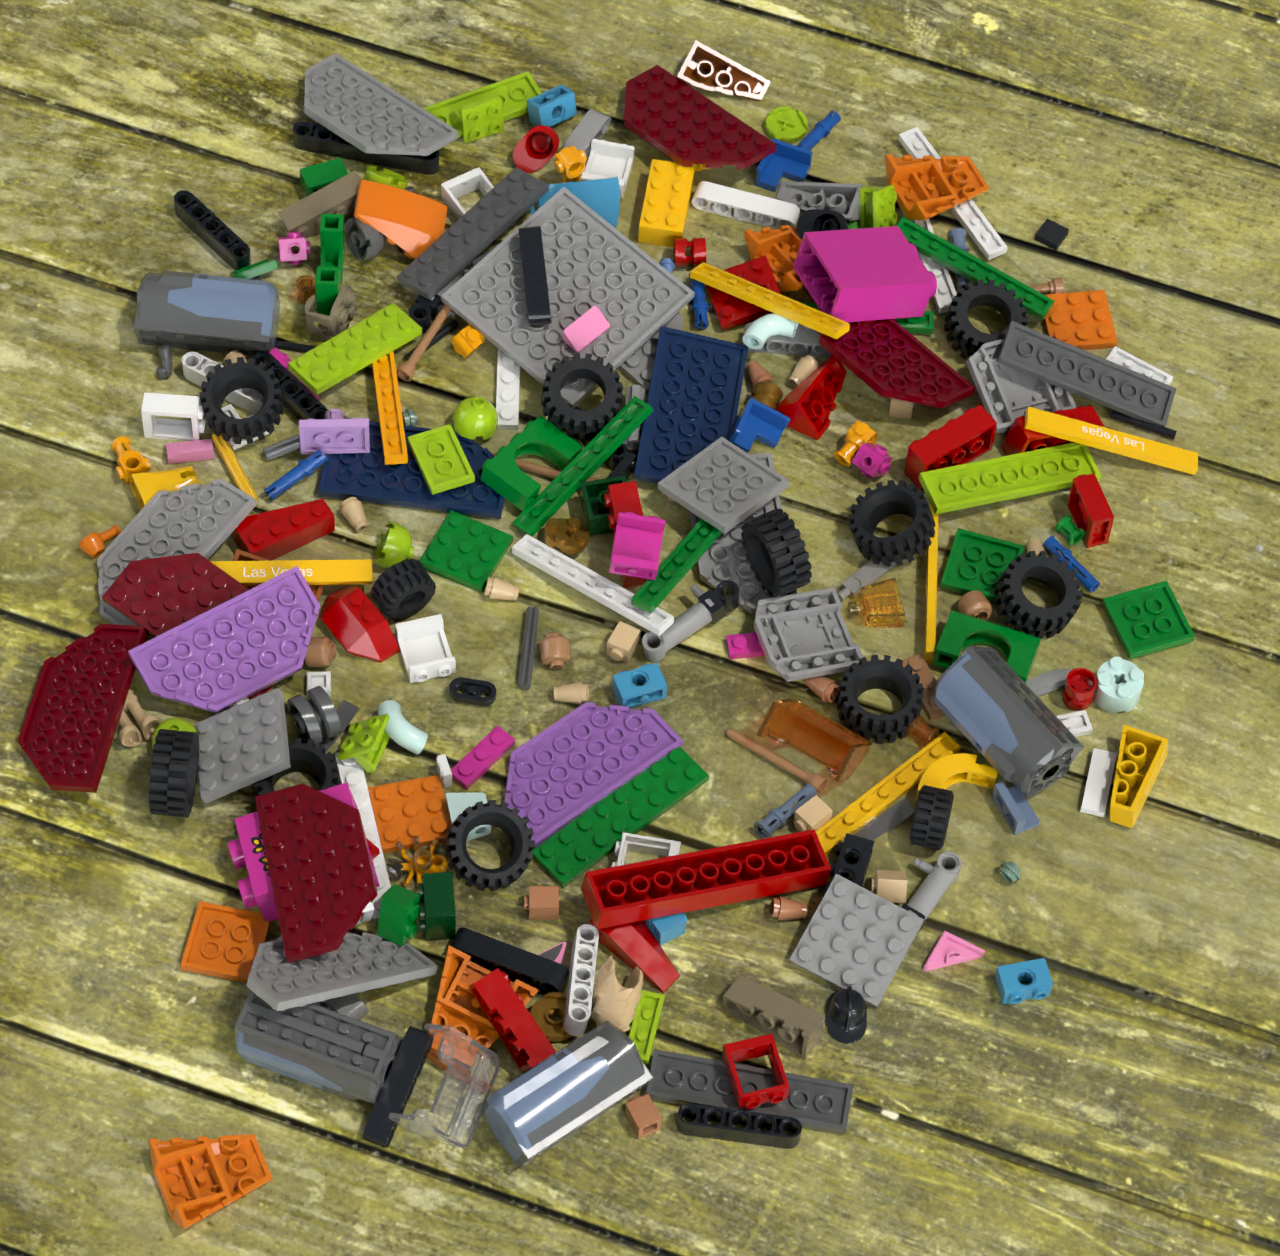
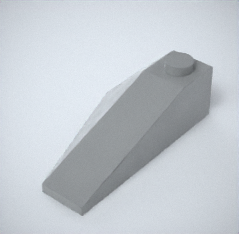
M782 181L776 199L795 204L799 209L805 211L812 209L837 211L845 217L846 221L860 219V187L863 184Z

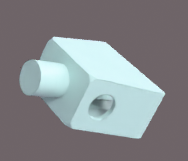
M483 792L446 793V805L451 825L467 807H473L480 801L486 804V794ZM481 825L472 829L467 836V841L490 834L491 825Z

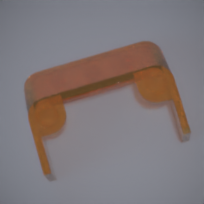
M795 699L773 701L756 734L759 737L768 736V741L779 747L782 744H789L828 766L829 776L837 782L848 780L872 746V743Z

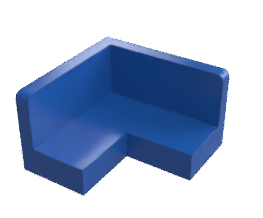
M772 138L771 141L777 144L776 152L760 161L756 171L755 186L776 192L783 177L796 182H804L811 169L812 151Z
M750 398L742 409L728 441L746 453L750 451L755 439L775 448L790 418Z

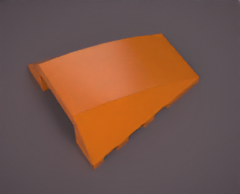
M885 155L888 185H894V191L897 193L896 202L908 220L924 221L989 189L987 183L968 156H942L941 159H934L928 155H924L923 158H912V155L894 158L893 155Z
M362 179L359 181L354 216L387 237L386 241L391 245L397 244L401 247L407 257L410 259L414 257L416 259L444 233L448 206L437 199Z
M781 225L780 229L771 230L770 227L761 228V231L753 232L752 229L745 230L744 235L750 259L754 260L766 255L780 292L797 291L805 286L793 268L802 241L797 233V227Z
M449 946L429 1033L434 1034L431 1048L472 1068L499 1037L468 987L491 971L471 962V956ZM518 979L515 982L510 981V986L522 998L524 1006L539 991Z
M254 1134L225 1135L214 1139H208L207 1136L192 1140H182V1137L171 1138L170 1141L148 1140L154 1178L171 1220L183 1230L272 1180L271 1173Z

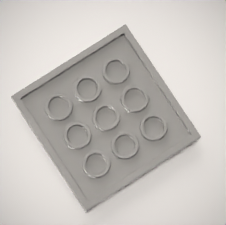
M720 437L658 482L659 491L724 534L789 487V480L723 437Z
M279 688L195 723V729L199 736L198 769L201 799L205 803L291 768L283 692Z
M836 874L789 961L841 989L852 986V989L858 991L863 996L865 1002L878 1008L919 932L924 919Z

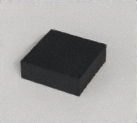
M1047 218L1036 233L1035 240L1057 250L1067 237L1069 229Z

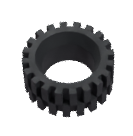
M977 280L975 286L970 282L966 284L965 289L961 288L958 290L957 295L954 296L945 318L944 331L948 332L946 336L947 341H954L952 345L953 350L956 352L960 349L962 351L960 356L964 359L967 355L973 356L985 343L1004 339L1011 321L1024 326L1027 325L1028 317H1025L1027 309L1026 307H1021L1023 303L1022 298L1018 297L1015 299L1016 291L1012 288L1009 292L1006 291V284L1000 283L998 287L994 285L995 280H989L987 284H984L983 280ZM977 305L991 307L1004 316L1007 327L1002 332L995 334L981 332L970 323L967 311Z
M580 353L573 354V360H569L568 356L562 358L561 365L558 362L554 363L552 371L548 370L541 399L544 417L548 416V421L553 425L556 424V427L561 431H567L569 437L572 438L573 434L579 435L578 440H585V435L587 434L590 435V439H593L597 432L601 431L620 412L623 397L622 382H619L620 375L616 371L612 374L613 366L610 363L604 366L603 358L598 356L595 361L591 359L592 354L586 353L585 358H580ZM577 378H585L594 381L600 386L604 399L600 405L591 410H577L565 403L560 391L567 382Z
M237 357V363H232L231 359L225 360L226 366L221 367L220 364H217L214 367L216 373L213 374L209 371L206 375L207 382L203 381L201 385L200 400L207 424L210 429H213L216 436L219 437L222 434L223 440L227 442L233 438L235 444H241V440L246 439L247 444H251L254 437H258L260 441L265 438V431L269 434L274 431L273 423L279 425L281 422L280 414L283 415L284 401L278 378L275 377L271 368L267 370L265 363L260 362L257 366L256 360L253 358H249L248 363L244 362L243 357ZM250 388L263 395L264 403L261 409L248 418H232L222 411L224 399L237 389Z
M887 480L888 485L886 486L879 482L875 484L877 488L874 490L868 487L864 490L866 493L864 497L859 495L856 498L858 505L852 504L850 508L852 514H849V526L860 552H863L864 557L867 560L872 559L873 563L877 565L883 561L884 566L891 567V562H895L897 566L903 565L902 560L908 559L909 562L915 560L913 555L917 553L921 556L924 553L923 546L929 548L932 543L930 537L935 535L933 528L936 527L935 521L923 492L920 489L917 490L916 486L912 483L907 486L906 481L901 480L898 485H895L894 480ZM905 514L913 518L912 524L898 535L892 537H876L874 535V530L879 522L890 515Z
M776 508L743 523L741 537L744 540L742 542L743 548L747 551L745 554L746 558L751 563V570L756 574L755 578L758 582H761V587L767 590L768 595L779 597L810 583V578L812 577L810 569L812 567L808 561V558H810L809 553L805 550L806 545L804 540L800 538L801 533L799 529L794 527V521L792 519L789 520V515L786 512L783 513L782 509Z
M1029 551L1026 556L1023 553L1016 560H1012L1000 577L994 590V594H997L994 598V605H1000L997 613L999 616L1005 615L1003 622L1006 626L1011 623L1015 626L1013 630H1022L1028 635L1035 634V637L1041 639L1045 634L1048 639L1053 637L1055 633L1059 634L1063 631L1081 605L1080 599L1083 597V591L1078 590L1082 585L1080 579L1074 580L1077 573L1074 569L1070 571L1067 569L1069 565L1067 561L1058 562L1059 556L1052 554L1049 558L1046 551H1040L1038 556H1036L1035 551ZM1035 577L1048 583L1058 595V606L1042 608L1031 603L1022 591V579Z
M871 655V661H867L866 657L859 659V666L854 662L850 665L849 672L846 670L843 674L837 703L838 716L840 721L844 720V727L847 731L853 728L852 735L856 738L862 734L864 735L863 741L870 743L871 738L876 739V744H883V739H888L889 743H893L897 735L900 739L905 738L907 731L911 733L915 728V723H918L923 700V684H919L920 677L917 673L912 675L913 668L909 664L905 668L902 666L903 660L897 658L895 662L890 661L891 656L884 655V660H878V655ZM871 689H884L893 693L901 702L902 707L891 715H876L864 710L858 702V697Z
M167 729L158 730L150 768L148 800L151 814L186 818L191 814L196 793L195 787L197 785L199 760L198 733Z
M295 738V743L289 744L288 740L291 768L253 783L254 795L256 797L273 792L276 782L284 775L302 772L314 777L320 785L318 791L339 785L338 766L334 762L333 755L330 752L326 754L323 745L320 744L315 748L314 741L308 739L307 744H302V738Z
M489 800L486 804L480 801L473 807H467L451 825L445 841L447 845L445 856L450 859L448 863L450 869L454 868L456 870L455 876L459 880L463 878L467 881L465 885L469 887L476 885L478 886L477 890L484 891L486 888H490V891H496L499 887L503 886L505 888L513 881H516L528 868V864L534 855L532 850L535 848V840L531 838L534 832L532 827L528 829L526 825L529 822L525 816L521 818L518 815L520 810L516 807L511 810L507 808L509 804L503 801L500 805L496 804V800ZM481 825H493L503 830L511 843V856L508 863L496 869H486L474 863L466 848L467 836L472 829Z

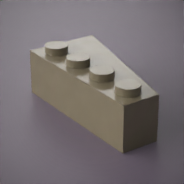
M356 170L279 211L278 213L288 232H300L301 235H305V238L319 234L321 213L344 214V224H346L348 219L355 217L354 211L359 181L361 180Z
M740 974L723 996L722 1008L764 1035L773 1034L775 1042L803 1060H806L822 1038L825 1015L763 986L751 978Z

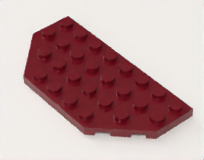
M659 65L626 82L624 127L683 167H692V164H705V168H723V165H736V169H746L776 152V143Z
M894 319L848 322L850 324L849 331L838 339L818 332V343L880 396L946 408L972 396L976 389Z
M192 553L131 561L102 596V600L136 625L145 628L146 632L155 638L249 589L201 554ZM276 683L248 697V699L251 700L271 691Z
M100 624L86 638L82 639L80 637L66 646V651L55 658L51 656L44 661L18 738V743L51 790L97 792L136 670L134 663L128 655V651L143 644L147 636V632L142 626Z
M303 783L256 796L258 816L288 963L338 950L348 930L354 928L363 916L362 911L378 895L359 810Z

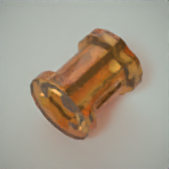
M304 275L297 279L296 287L299 290L297 292V300L302 304H306V301L312 295H316L314 290L316 288V280L309 275Z
M918 716L909 726L907 733L915 735L923 741L924 746H927L936 739L939 730L930 727L923 721L921 716Z

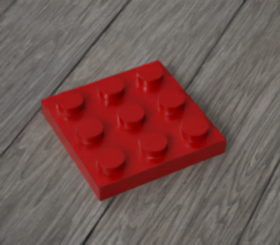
M766 255L723 270L781 294ZM706 285L722 330L773 313Z

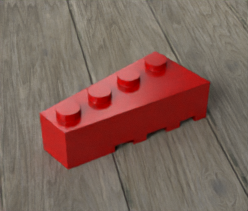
M1079 406L1074 409H1061L1051 412L1104 427L1093 406ZM1020 416L1015 419L1001 448L1007 456L1073 442L1024 429L1025 416Z
M636 481L608 485L607 494H604L606 508L609 507L610 510L608 520L610 529H613V544L619 512H633L643 516ZM621 575L623 588L643 585L648 580Z
M319 499L246 516L231 533V537L240 550L272 561L334 532L335 517L324 499Z
M497 968L468 987L519 1070L524 1072L555 1054L556 1050L524 1006L522 998L510 986L511 982L507 974Z

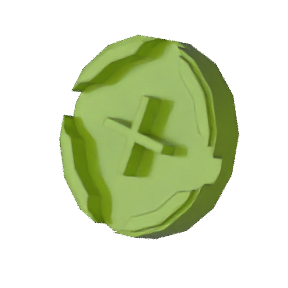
M777 107L768 113L765 120L767 135L771 139L773 138L788 144L800 141L807 132L808 122L806 116L798 109L797 111L793 110L792 107Z

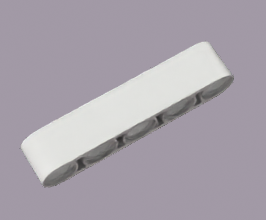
M706 181L698 183L692 199V205L698 210L763 227H770L771 229H780L781 225L795 227L800 214V209L795 204Z
M188 352L182 357L183 376L188 381L201 387L203 381L207 382L206 375L209 371L213 374L216 373L214 367L219 363L197 352ZM250 388L237 389L225 398V400L252 414H256L264 403L263 395Z
M583 924L578 927L572 944L563 1023L566 1033L572 1036H580L585 1032L591 1015L599 932L590 924Z

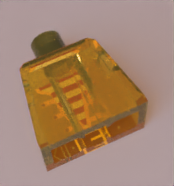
M896 578L862 587L859 593V601L848 602L849 616L862 615L866 627H903L905 611Z

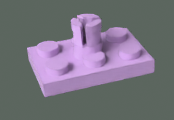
M331 409V412L329 410L325 412V419L299 420L301 454H314L318 449L323 452L322 454L370 453L369 418L344 419L343 411Z

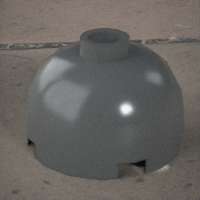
M356 217L347 220L345 232H349L350 238L346 240L356 259L362 258V261L377 256L384 247L386 236L370 225L361 222Z

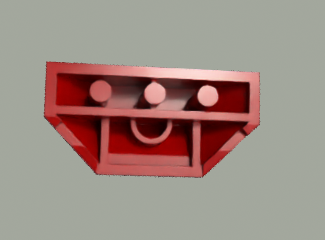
M345 585L327 596L321 621L347 653L362 658L374 659L375 662L382 663L400 652V648L387 620L359 587Z

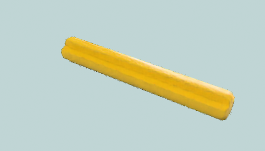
M213 433L212 441L237 488L255 498L257 502V495L229 443L223 440L222 434L218 437Z

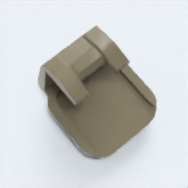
M343 285L329 316L317 313V309L314 308L316 295H312L306 301L305 317L307 332L327 341L349 328V322H346V319L354 318L357 312V305H354L357 293L351 289V286ZM313 322L321 323L324 328L317 327Z

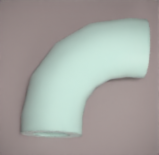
M775 313L767 314L752 322L745 331L742 340L746 346L752 349H761L766 340L772 336L783 335L793 338L799 323Z
M387 700L382 702L378 707V716L388 714L390 717L384 731L398 745L418 755L426 744L428 734L413 726L404 718L401 707L396 701Z

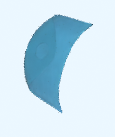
M618 177L548 184L549 190L538 200L540 208L559 190L565 187L614 228L617 227L620 207ZM534 204L530 207L531 215L535 213Z

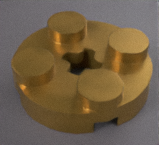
M570 517L569 519L550 518L544 529L543 539L552 549L554 546L561 548V553L579 554L588 546L590 533L581 525L582 521L576 517Z
M559 992L543 995L542 999L533 1004L530 1013L547 1039L552 1042L567 1041L573 1037L566 1033L563 1027L567 995ZM553 1013H558V1016L562 1019L558 1021H552V1019H549L548 1016H553Z

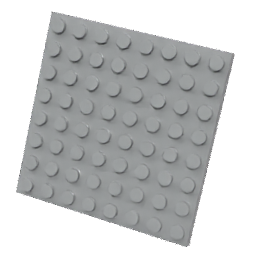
M563 187L441 295L443 303L543 385L548 370L552 371L554 363L558 362L561 365L562 358L568 356L569 360H573V354L577 353L562 339L563 330L594 305L601 311L611 326L579 352L580 358H585L586 353L592 354L591 359L596 361L599 356L604 359V366L608 363L613 366V373L651 338L661 326H664L694 298L695 292ZM541 226L552 324L529 326L518 228ZM585 378L573 379L562 387L560 391L561 396L566 404L575 408L598 384Z

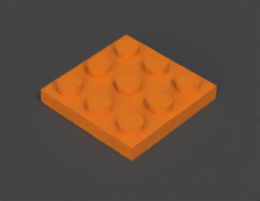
M1105 290L1045 295L1054 300L1053 307L1043 319L1048 336L1082 350L1117 347L1118 341Z
M440 775L368 787L383 854L400 851L399 847L401 846L404 847V850L413 849L414 844H419V847L430 846L435 839L439 841L437 844L445 843L451 827V821Z
M199 901L181 961V970L247 983L258 946L266 942L271 922L265 921L262 913Z

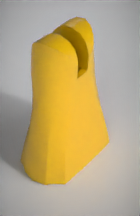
M192 466L134 473L129 476L131 489L138 500L141 510L158 491L167 490L171 492L180 490L182 486L196 483L201 485Z

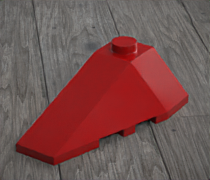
M833 355L794 388L776 408L778 412L790 418L787 427L815 440L820 439L830 425L831 420L829 416L836 407L834 400L836 394L841 392L847 373L842 363Z
M591 919L590 925L595 927L593 919ZM644 920L597 929L599 932L598 942L633 970L637 966L642 970L643 978L663 994L680 978L678 971Z

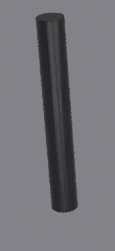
M453 319L438 330L426 350L458 328V322ZM415 348L404 355L405 361H408Z
M275 341L277 349L306 353L317 347Z
M1112 410L1110 414L1111 419L1175 439L1176 430L1138 420L1115 410Z

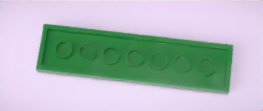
M679 746L593 805L532 850L534 854L533 859L562 888H565L615 850L616 842L622 840L623 832L630 834L639 833L709 780V775Z

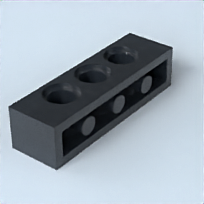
M846 833L844 842L839 841L835 855L839 856L838 862L833 861L829 876H833L832 880L838 874L862 887L873 852L874 841ZM847 861H852L855 864H848ZM826 882L823 896L828 890L830 882Z

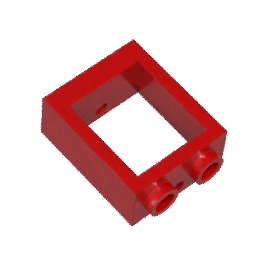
M1095 473L1079 475L1072 480L1067 506L1076 526L1079 529L1085 530L1083 542L1086 548L1106 544L1109 541L1114 515Z
M773 1034L723 1045L722 1057L739 1109H754L760 1104L768 1102L779 1103L788 1098L789 1084ZM767 1055L777 1086L743 1093L734 1063Z

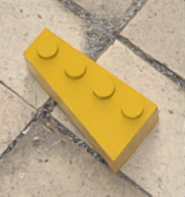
M1123 724L1110 804L1111 822L1133 829L1167 757L1168 739Z

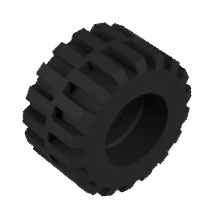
M414 559L403 560L386 569L378 577L371 588V595L387 618L398 621L406 619L423 609L434 596L436 585L419 561Z
M927 785L922 786L919 791L910 832L911 844L940 850L943 847L953 805V791Z

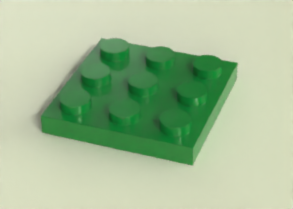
M451 510L419 562L424 569L482 593L486 587L488 577H492L511 546L513 536Z
M958 528L940 588L961 594L975 590L981 591L988 601L994 602V598L997 595L994 594L997 582L1012 560H1016L1019 555L1023 554L1025 546Z
M1167 581L1106 597L1102 600V605L1129 660L1194 641L1195 635Z

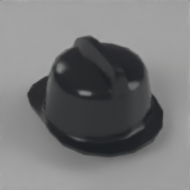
M812 209L802 213L798 218L796 227L797 233L802 239L804 232L847 230L848 224L840 212Z
M848 986L846 989L832 993L828 998L827 1027L831 1036L838 1042L851 1044L859 1041L866 1031L867 1007L863 996L858 991L852 989V986Z

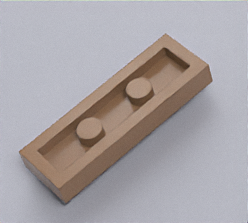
M922 654L903 659L902 666L905 668L909 664L913 668L912 675L917 673L920 677L919 684H923L922 708L929 721L946 716L934 703L935 689L938 682Z

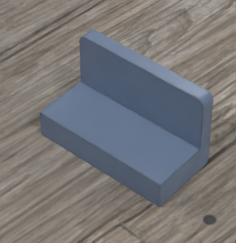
M1004 782L995 784L992 798L1014 835L1039 826L1040 821L1024 794L1016 786L1007 788Z

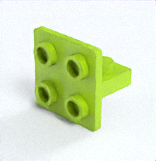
M490 96L453 109V116L462 128L463 141L466 144L504 131L502 99L500 96Z
M894 185L860 187L861 228L891 227L896 225L895 203L897 193L894 191Z
M388 714L373 716L370 719L360 722L356 721L351 724L337 755L339 761L354 757L367 773L374 772L390 739L384 731L390 719Z

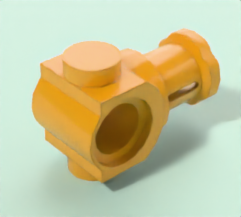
M575 146L563 148L559 153L555 154L556 161L554 162L556 171L563 176L562 183L574 182V180L575 182L581 181L580 174L586 169V154L582 149L577 150Z
M468 325L453 337L450 342L454 345V351L466 358L483 344L484 336L474 327Z
M857 420L847 432L845 445L839 451L834 452V457L840 464L849 467L863 443H873L875 445L878 433L869 428L866 423Z
M122 436L116 438L111 443V448L118 455L117 463L119 466L115 467L119 480L123 479L125 484L130 483V474L147 472L151 470L147 457H143L141 452L132 450L129 437Z

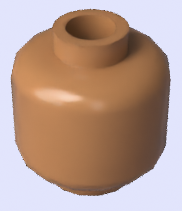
M981 591L967 592L958 602L959 612L971 617L988 621L992 613V606Z
M562 633L546 634L544 639L539 642L541 662L549 665L550 669L563 668L564 664L571 659L569 640L567 637L562 636Z
M326 636L311 637L304 659L308 667H328L336 659L335 643L331 642Z

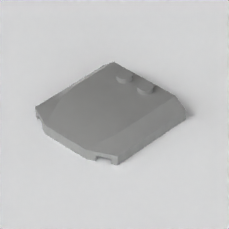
M1004 339L985 343L966 361L985 410L997 422L995 433L1009 432L1015 419L1025 416L1028 406L1047 412L1076 408L1071 392L998 363L997 360Z
M835 587L758 600L753 627L768 664L787 682L841 673L846 670L849 671L850 665L854 662L859 666V659L863 658V654L859 645H854L840 612L842 604Z

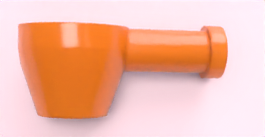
M114 525L100 534L98 532L91 533L80 542L79 546L92 558H98L105 551L104 542L118 536L121 533V529L118 525Z

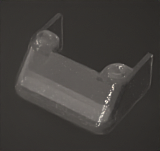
M425 1024L424 1029L441 1039L437 1050L438 1058L443 1064L448 1066L430 1111L416 1109L411 1115L390 1113L388 1118L418 1135L453 1147L464 1148L470 1144L485 1103L500 1069V1059L496 1053L452 1026Z

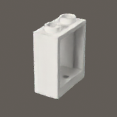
M478 167L442 183L441 198L457 220H459L466 212L457 201V198L478 189L485 196L494 186Z
M144 392L141 410L144 438L180 441L200 440V433L205 432V419H203L204 412L202 406H200L199 396ZM156 415L191 418V421L156 418Z
M623 832L622 840L617 841L615 847V855L618 856V861L613 862L612 867L625 864L627 851L663 857L679 855L681 842Z

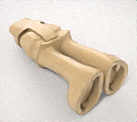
M129 689L119 720L121 727L119 739L127 747L141 744L142 735L146 740H151L153 731L162 722L155 714L147 716L138 702V697L132 689ZM127 712H131L141 732L131 723L126 714Z

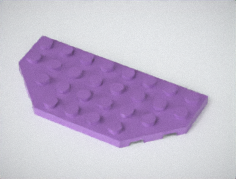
M298 566L129 650L128 655L151 695L218 713L302 669L320 610V604Z
M585 702L511 752L505 802L509 804L507 808L513 810L516 807L520 810L518 815L521 818L525 816L529 822L526 825L528 829L531 827L534 834L531 838L535 840L536 848L593 805L668 755L672 750L679 746L683 747L684 741L654 709L643 708V710L629 709V706L610 705V707L595 706V703Z

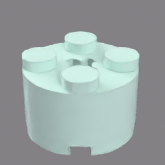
M1113 657L1102 664L1096 675L1097 686L1094 696L1097 705L1101 709L1114 714L1133 710L1139 702L1143 688V671L1132 662L1121 657Z

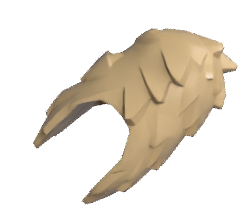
M609 956L606 962L602 964L597 973L592 996L594 1007L591 1012V1018L596 1026L609 1021L624 1033L630 1030L631 1027L629 1025L636 1015L635 1010L641 999L643 987V972L637 966L632 974L629 975L623 987L618 983L615 975V960H613V956Z

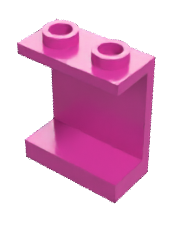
M619 512L609 573L656 580L666 520L656 516H639L633 512Z

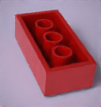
M981 405L973 409H967L958 418L950 419L941 428L933 429L927 436L913 441L908 446L904 470L905 475L918 489L923 491L924 489L918 479L921 472L967 464L992 450L997 422Z

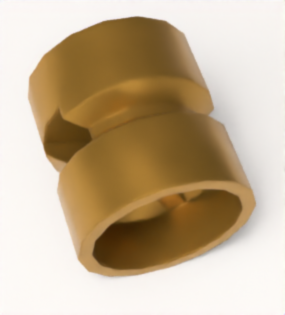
M761 381L755 385L751 398L777 410L776 408L780 404L783 393L777 385L768 381Z

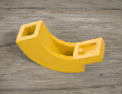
M958 753L942 757L932 763L923 773L917 789L915 803H917L919 791L923 785L947 789L955 783L967 782L994 789L998 772L990 765L977 764V755Z

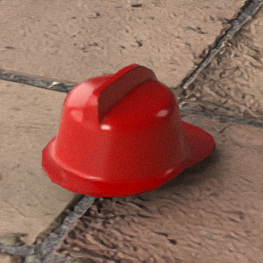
M539 125L533 127L525 134L513 150V160L518 169L528 173L536 172L555 155L560 143L555 130L549 126Z

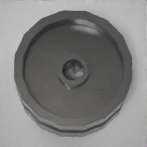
M321 686L308 690L306 698L299 694L288 699L287 707L291 720L305 744H307L309 739L314 741V745L321 743L322 735L330 739L341 733V724L336 709Z

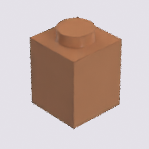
M529 886V896H524V910H529V920H558L559 886Z
M649 1094L634 1096L625 1103V1116L638 1139L661 1130L662 1117Z

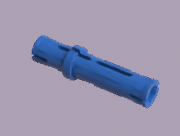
M833 110L830 111L822 121H818L814 125L815 128L797 147L810 151L823 137H827L830 134V130L841 121L840 115L837 112L834 113Z
M690 278L691 290L695 292L691 305L695 319V328L702 330L701 322H703V327L706 329L709 326L707 316L709 306L705 298L704 283Z
M318 449L304 461L301 459L296 467L264 489L266 495L270 496V500L273 501L305 476H311L312 471L328 461L325 454H322L323 452Z
M1054 536L1046 539L1043 547L1051 554L1059 556L1058 562L1062 563L1064 560H1069L1067 569L1069 571L1072 569L1076 571L1077 575L1074 578L1080 579L1081 584L1089 593L1097 590L1101 583L1072 556V551L1068 548L1065 549ZM1074 567H1076L1086 578H1084Z

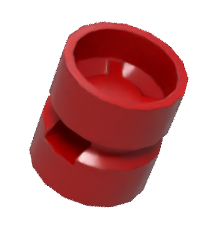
M705 237L692 238L691 241H688L687 238H674L673 257L675 267H687L689 263L693 266H698L703 262L706 263ZM685 248H690V256H685Z
M1076 668L1068 673L1062 694L1065 706L1073 711H1082L1090 707L1097 686V679L1094 673L1086 668Z

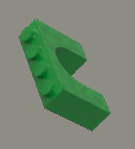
M321 213L320 266H317L316 303L317 313L329 316L342 287L345 254L344 214Z
M540 415L535 421H529L524 431L520 434L516 433L506 447L503 445L497 451L494 458H489L484 462L481 468L483 472L480 480L521 511H524L538 496L541 485L524 473L517 466L515 460L523 455H538L563 471L582 451L583 446Z
M951 610L936 647L932 665L948 669L961 657L963 651L969 646L987 645L1000 651L1005 657L1007 664L1027 683L1038 653L1041 638Z

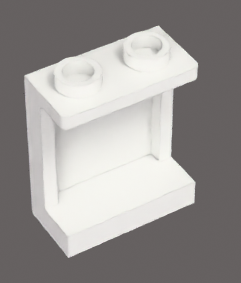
M592 139L590 155L586 169L582 172L581 181L618 177L620 199L623 200L634 162V146Z
M441 614L395 624V637L410 683L424 682L430 678L446 677L456 673L455 657H452L446 639Z

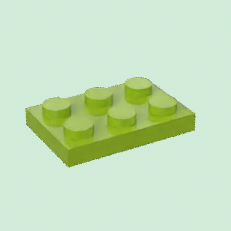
M451 424L407 437L408 445L432 495L475 482V475Z

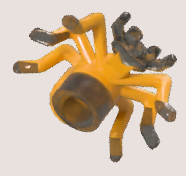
M414 836L415 853L413 860L407 856L401 842H396L402 858L409 863L388 858V862L391 863H387V866L392 868H387V872L391 876H397L389 877V881H399L408 871L409 875L406 881L403 880L399 884L401 887H408L414 873H416L418 889V883H421L423 873L445 872L448 866L447 858L442 854L433 855L439 838L436 837L429 851L424 849L419 850L418 836Z

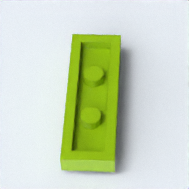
M641 990L642 996L635 1011L636 1015L632 1022L629 1038L636 1045L642 1062L649 1065L665 995Z

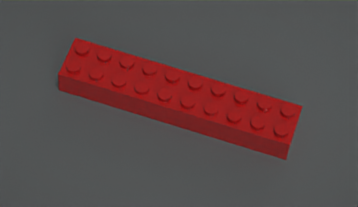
M815 829L588 871L585 873L581 890L596 929L824 886L829 877L831 867Z

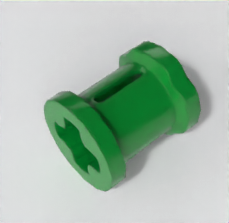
M1069 515L1062 518L1055 526V531L1062 533L1067 538L1070 546L1076 545L1085 536V530L1079 529Z

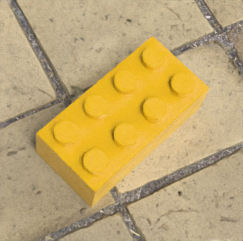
M652 159L639 224L638 243L673 248L674 238H684L694 184L695 165L683 167L677 162Z

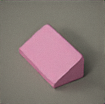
M594 305L563 330L562 339L575 352L579 353L608 330L611 325Z
M212 438L166 444L168 464L214 459Z

